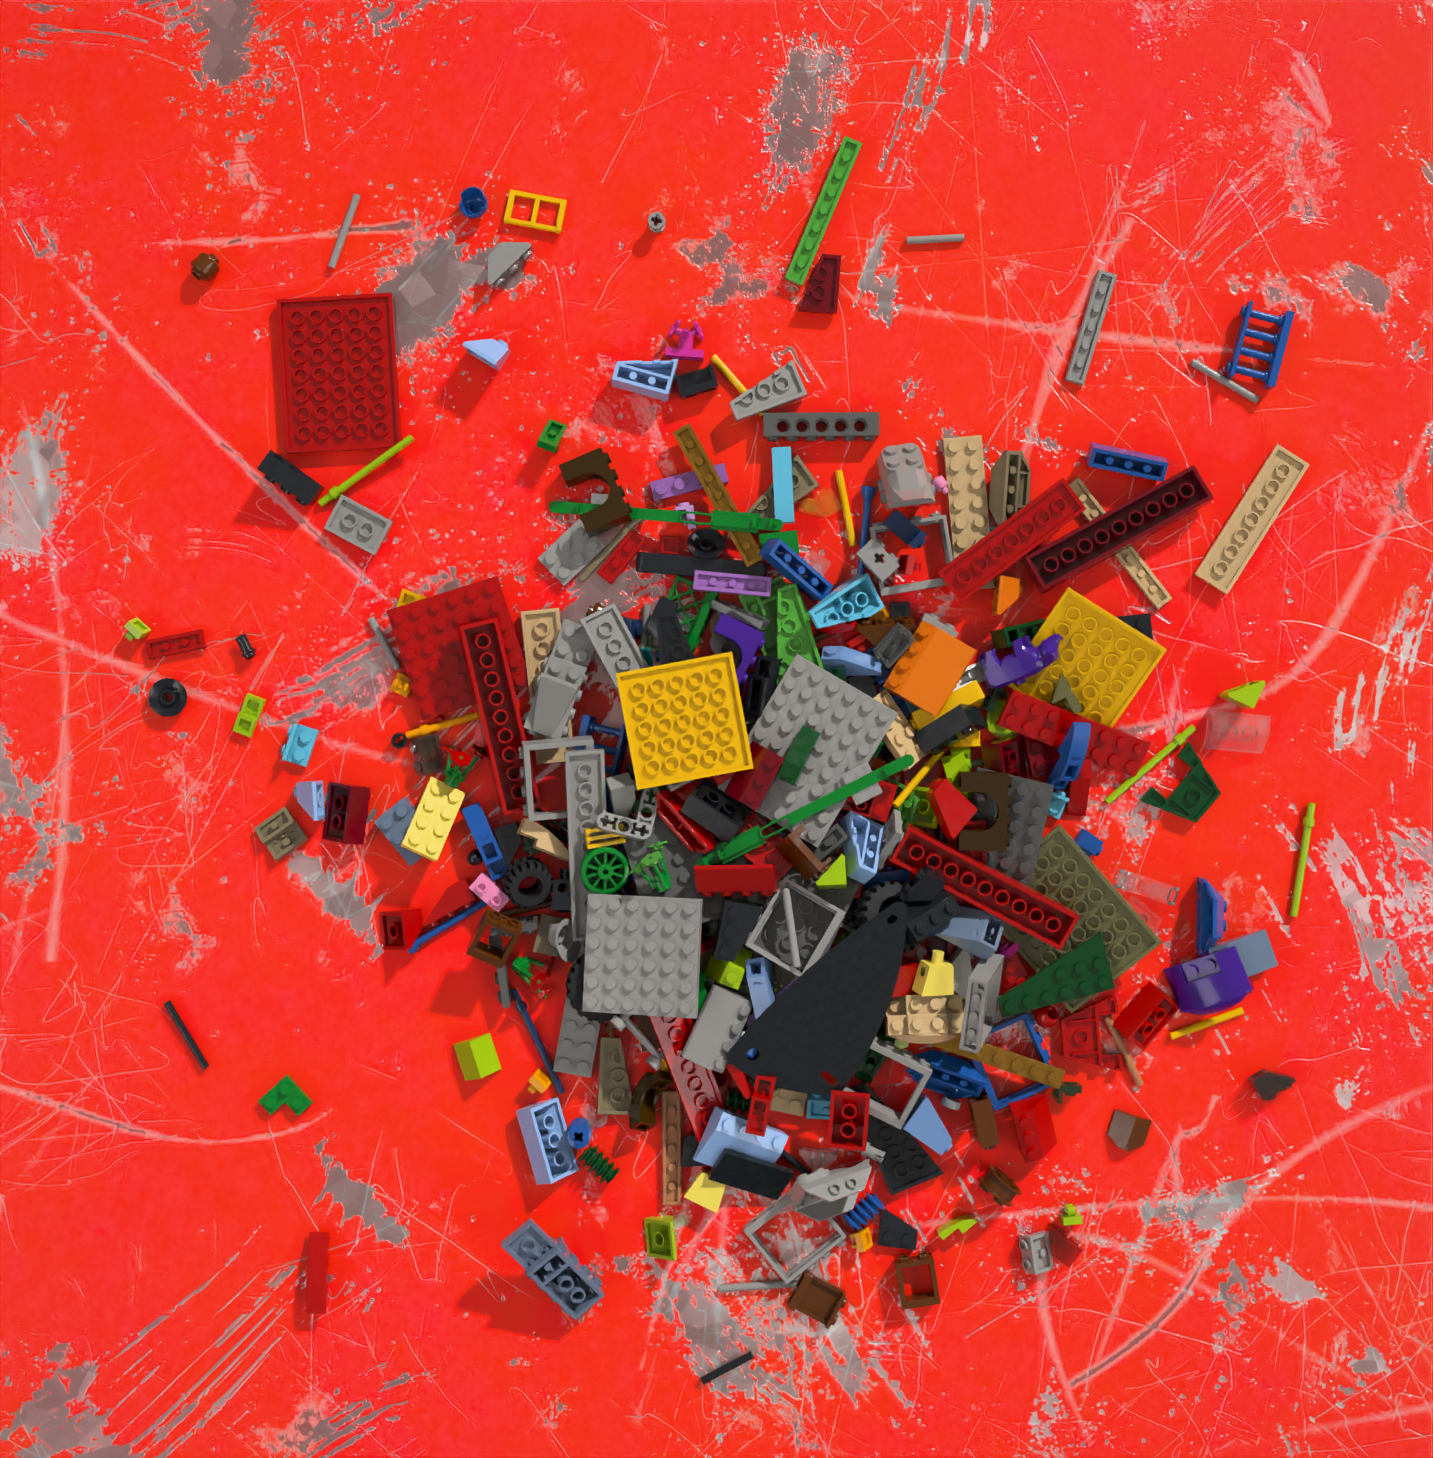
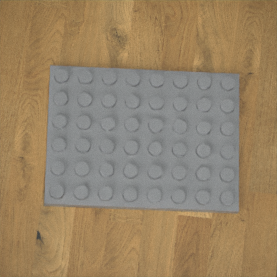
M796 654L765 706L762 716L758 718L749 733V745L754 741L777 755L786 758L802 725L821 734L797 786L776 778L757 812L772 821L777 820L845 786L846 784L841 775L865 762H870L898 713ZM731 778L718 785L717 788L724 792ZM848 797L786 829L792 832L802 824L806 830L799 837L818 848ZM784 818L776 823L785 827L789 824V820Z

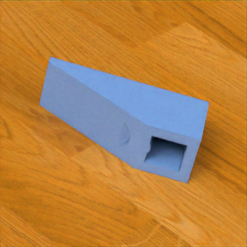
M765 957L746 960L747 982L756 1019L775 1001L773 962Z

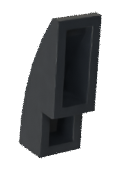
M757 655L755 673L749 676L744 713L762 716L763 710L774 691L782 659L767 655Z

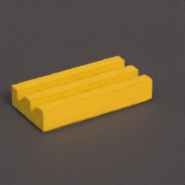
M619 823V824H618L619 830L622 831V832H624V830H623L624 824H623V823ZM597 827L584 829L587 849L626 843L625 838L622 836L617 839L590 843V841L617 837L618 835L607 833L589 836V833L601 831Z

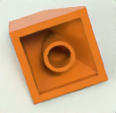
M1007 576L995 578L991 616L1001 615L1019 598V595H1022L1023 584L1020 583L1021 579Z

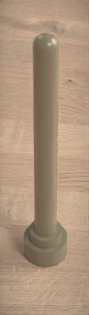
M632 519L582 572L578 577V581L580 583L585 582L635 525L642 524L645 520Z

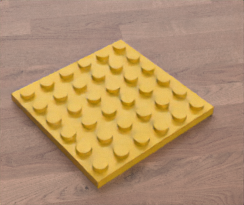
M1067 587L1031 640L1034 646L1038 647L1049 636L1055 633L1061 635L1063 639L1059 642V657L1039 673L1025 678V683L1018 686L1012 683L1007 686L1051 703L1059 675L1064 673L1081 704L1082 711L1077 714L1113 727L1167 649ZM1066 697L1053 703L1068 710L1064 702Z
M732 652L616 673L637 790L754 768Z

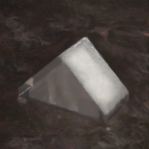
M798 1147L800 1156L813 1172L819 1168L827 1167L837 1159L838 1154L836 1150Z

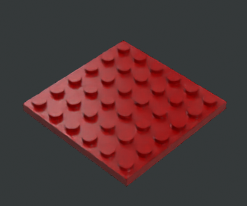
M498 576L386 610L422 720L475 704L456 628L459 625L492 617L498 618L514 690L518 691L528 687L526 662Z

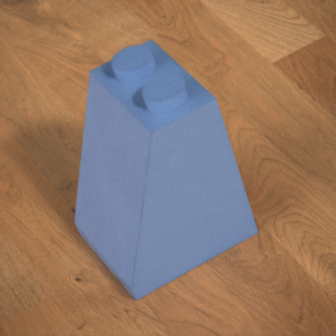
M922 1090L902 1127L939 1155H942L951 1148L952 1138L928 1096Z

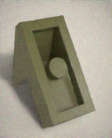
M1061 673L1051 699V704L1066 697L1064 700L1068 710L1072 709L1074 714L1082 711L1081 704L1064 673Z

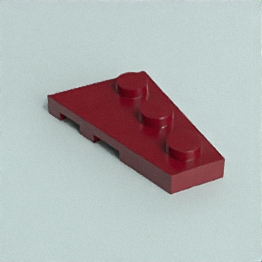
M822 254L799 307V312L837 314L841 255Z

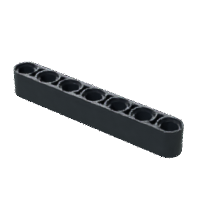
M637 552L635 571L694 577L695 570L768 577L769 564L757 562L747 567L744 561L717 558L706 560L694 556Z

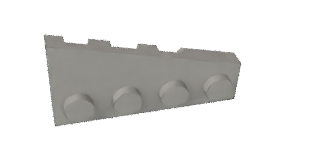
M793 359L781 369L779 368L772 375L760 381L756 386L729 402V407L736 422L807 396Z

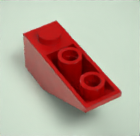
M467 877L446 889L424 922V927L429 924L433 927L441 922L440 918L446 915L449 918L458 913L456 909L462 906L466 909L475 904L473 900L477 898V895L469 889L471 884Z

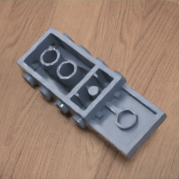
M531 1218L500 1242L502 1248L525 1269L524 1272L531 1280L533 1279L538 1287L545 1291L551 1300L555 1303L557 1302L562 1310L574 1320L605 1296L601 1287L603 1283L600 1278L593 1276L585 1264L581 1265L579 1263L578 1257L573 1252L571 1253L564 1239L561 1236L558 1239L551 1238Z

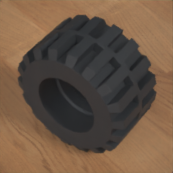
M521 856L520 860L514 859V863H509L507 865L508 869H504V876H502L503 887L509 900L522 909L524 906L526 909H531V906L537 908L539 903L543 905L545 899H549L551 896L549 892H553V879L546 864L541 862L539 858L534 859L533 856L528 858ZM530 876L537 877L536 882L528 888L518 887L524 878Z

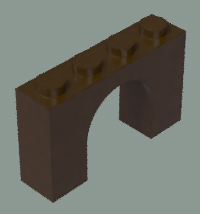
M601 447L559 465L568 488L591 479L601 480L609 486V495L604 504L579 515L589 538L631 521L630 514L633 513L629 502L625 503L622 498L626 496L622 485L617 486L616 480L619 478L615 469L611 470L608 465L612 463L608 452L603 453Z
M959 771V791L984 792L991 795L997 805V814L994 821L986 828L962 829L957 835L958 850L1006 852V847L1010 845L1007 827H1010L1011 822L1010 816H1007L1008 808H1011V796H1008V788L1012 787V777H1009V773Z

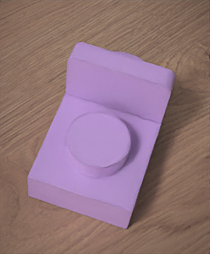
M689 502L678 503V507H674V511L694 512V506L689 505ZM695 514L683 515V520L696 522ZM684 523V526H688V530H696V525Z

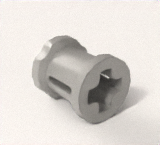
M654 212L649 215L648 223L650 230L654 233L662 232L666 226L663 214ZM656 219H659L660 223L655 226L654 222H656Z

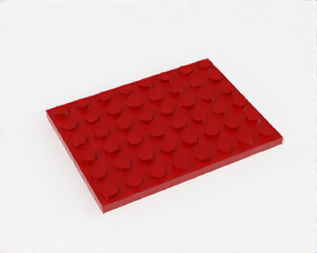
M393 293L276 299L286 454L392 448L402 440Z

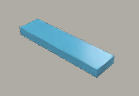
M791 446L774 447L771 449L775 519H780L783 524L795 523Z

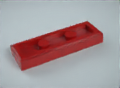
M632 528L596 573L612 585L647 542V539Z
M203 629L145 641L150 660L207 648Z

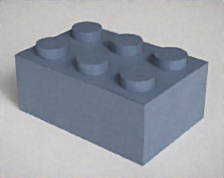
M406 796L377 818L374 823L408 865L412 866L423 856L400 846L416 810V807Z

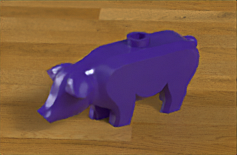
M1055 633L1043 640L1038 647L1034 646L1030 641L1029 635L1012 641L1014 653L1005 656L1002 660H999L995 654V649L981 654L979 662L985 669L984 682L986 689H999L1015 683V686L1025 683V678L1039 673L1057 660L1059 657V642L1063 637Z

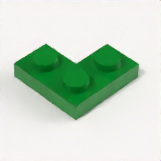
M288 1074L258 1101L270 1115L282 1104L286 1103L297 1116L313 1103Z

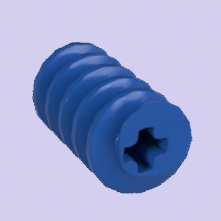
M579 1117L570 1123L567 1141L573 1148L581 1149L589 1144L593 1132L590 1121Z
M873 1191V1195L865 1193L867 1200L860 1198L861 1205L855 1203V1210L849 1211L850 1215L842 1214L854 1231H856L855 1228L862 1230L861 1223L868 1225L867 1218L870 1220L874 1219L872 1213L879 1215L878 1208L885 1210V1205Z

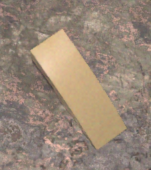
M528 818L522 819L517 833L534 840L532 848L564 861H569L568 850L556 836L540 824L528 821Z

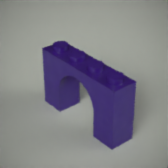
M722 613L714 633L733 642L740 649L742 661L736 670L738 686L740 684L744 685L749 676L746 671L749 666H754L757 659L754 655L757 649H762L766 641L763 639L764 633Z

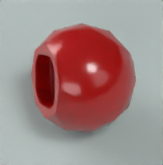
M1052 1005L1041 1007L1035 1010L1034 1019L1037 1025L1042 1028H1051L1058 1021V1012Z

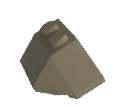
M1004 450L991 468L989 509L998 526L1029 503L1031 469L1022 451Z

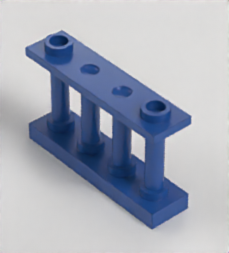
M1249 301L1240 310L1239 316L1242 318L1231 359L1225 367L1226 378L1230 379L1234 377L1235 373L1261 379L1264 382L1263 388L1271 390L1277 382L1295 312L1287 310L1282 315L1275 316L1253 310L1254 301ZM1252 317L1276 324L1278 326L1277 334L1272 335L1247 328L1249 318ZM1248 336L1271 342L1274 345L1273 350L1268 354L1242 347L1244 337ZM1240 354L1267 361L1269 364L1267 371L1261 372L1238 366Z
M583 714L578 736H592L593 732L597 731L619 737L617 748L594 743V749H604V753L614 755L612 767L605 765V773L610 774V777L620 775L628 744L625 724H622L621 729L597 724L596 717ZM575 746V750H584V746ZM605 785L606 800H610L607 785Z

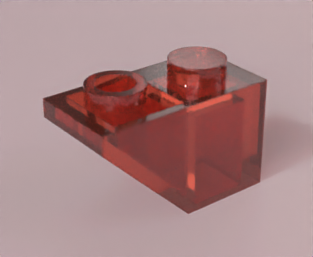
M1048 1223L1047 1230L1049 1232L1052 1255L1066 1267L1070 1268L1083 1251L1079 1245L1081 1242L1072 1235L1070 1237L1065 1235V1230L1058 1224L1053 1226L1051 1223Z

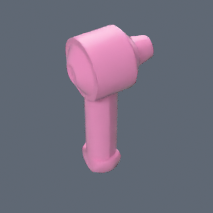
M942 475L936 476L931 484L935 486V491L942 492L943 494L948 492V482Z

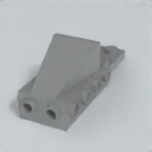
M564 619L550 657H546L542 666L545 669L544 673L542 672L539 675L535 685L538 687L536 694L532 693L529 700L531 705L530 711L525 712L522 722L525 723L524 728H527V733L538 736V733L545 735V739L565 738L568 734L569 727H567L569 719L573 720L576 709H574L576 701L579 702L583 691L580 689L583 683H587L590 674L587 670L594 653V648L581 624Z

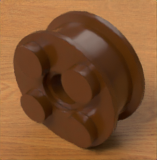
M990 1164L988 1166L989 1171L984 1176L978 1178L980 1181L979 1186L988 1193L989 1191L994 1196L995 1202L1000 1206L1004 1204L1011 1207L1013 1205L1012 1200L1017 1195H1021L1022 1191L1004 1172Z

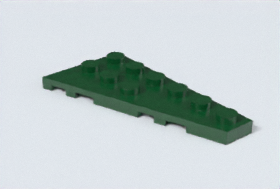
M1099 931L1086 942H1082L1072 951L1065 953L1043 967L1041 971L1029 976L1027 980L998 996L997 1001L1002 1018L1114 989L1115 985L1101 932Z

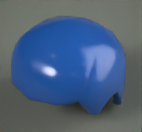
M468 187L460 193L461 201L459 208L465 217L475 219L485 214L488 209V200L480 188Z

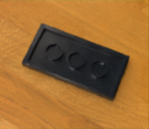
M724 1148L709 1172L708 1180L778 1200L793 1177L794 1169Z

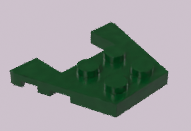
M1187 742L1176 756L1187 764L1191 770L1167 798L1150 786L1139 800L1197 823L1221 792L1204 768L1192 745Z

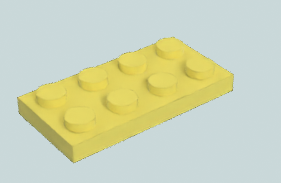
M430 777L400 846L436 862L466 793Z

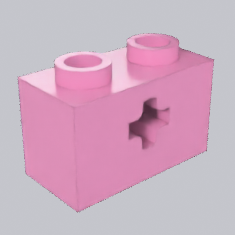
M482 872L469 887L493 910L498 912L509 901L505 890L497 882L492 881L491 877L485 872Z

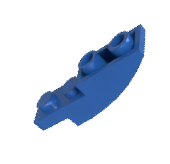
M1073 722L1057 751L1060 757L1046 783L1054 785V789H1065L1069 781L1076 780L1089 744L1090 723Z
M477 802L461 809L492 881L504 876V869H508V867L505 865L500 848L480 803Z

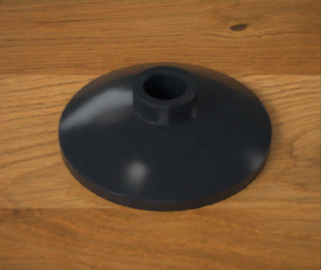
M705 528L696 530L689 536L687 547L695 557L708 560L717 558L724 552L726 541L718 531Z
M161 679L155 682L149 691V704L161 716H175L186 706V689L175 679ZM168 694H171L173 696V699L171 701L167 700Z

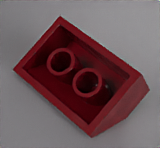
M1022 735L994 738L981 743L984 769L1007 772L1010 775L1027 778Z
M752 741L750 750L754 768L735 772L724 792L750 808L759 811L776 780L785 758Z
M329 782L322 839L343 844H364L370 787Z

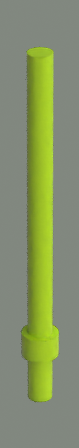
M408 435L339 486L331 488L328 494L318 500L320 506L323 507L331 500L339 498L342 492L415 441L412 435Z
M1191 724L1181 734H1176L1167 746L1138 770L1136 776L1129 777L1104 799L1107 804L1110 805L1177 746L1183 745L1186 742L1185 739L1194 733L1196 728Z
M1308 802L1306 817H1303L1302 825H1304L1290 910V916L1295 917L1298 916L1311 830L1315 824V819H1313L1315 803Z

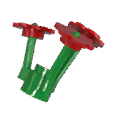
M473 744L472 749L476 756L472 760L461 748L442 745L441 750L445 751V754L448 755L447 766L444 775H446L444 783L450 787L457 788L460 782H464L467 774L479 758L488 759L486 751ZM452 761H454L456 765L455 768H451ZM460 766H468L462 774V771L459 769Z
M518 956L513 961L511 969L517 972L516 974L530 985L529 988L539 993L537 996L539 1000L536 1003L540 1004L553 990L552 987L548 990H541L540 988L545 984V978L551 974L555 957L552 956L543 963L533 960L528 956H525V958ZM529 964L541 966L545 972H538L532 975L529 972L531 970V965Z

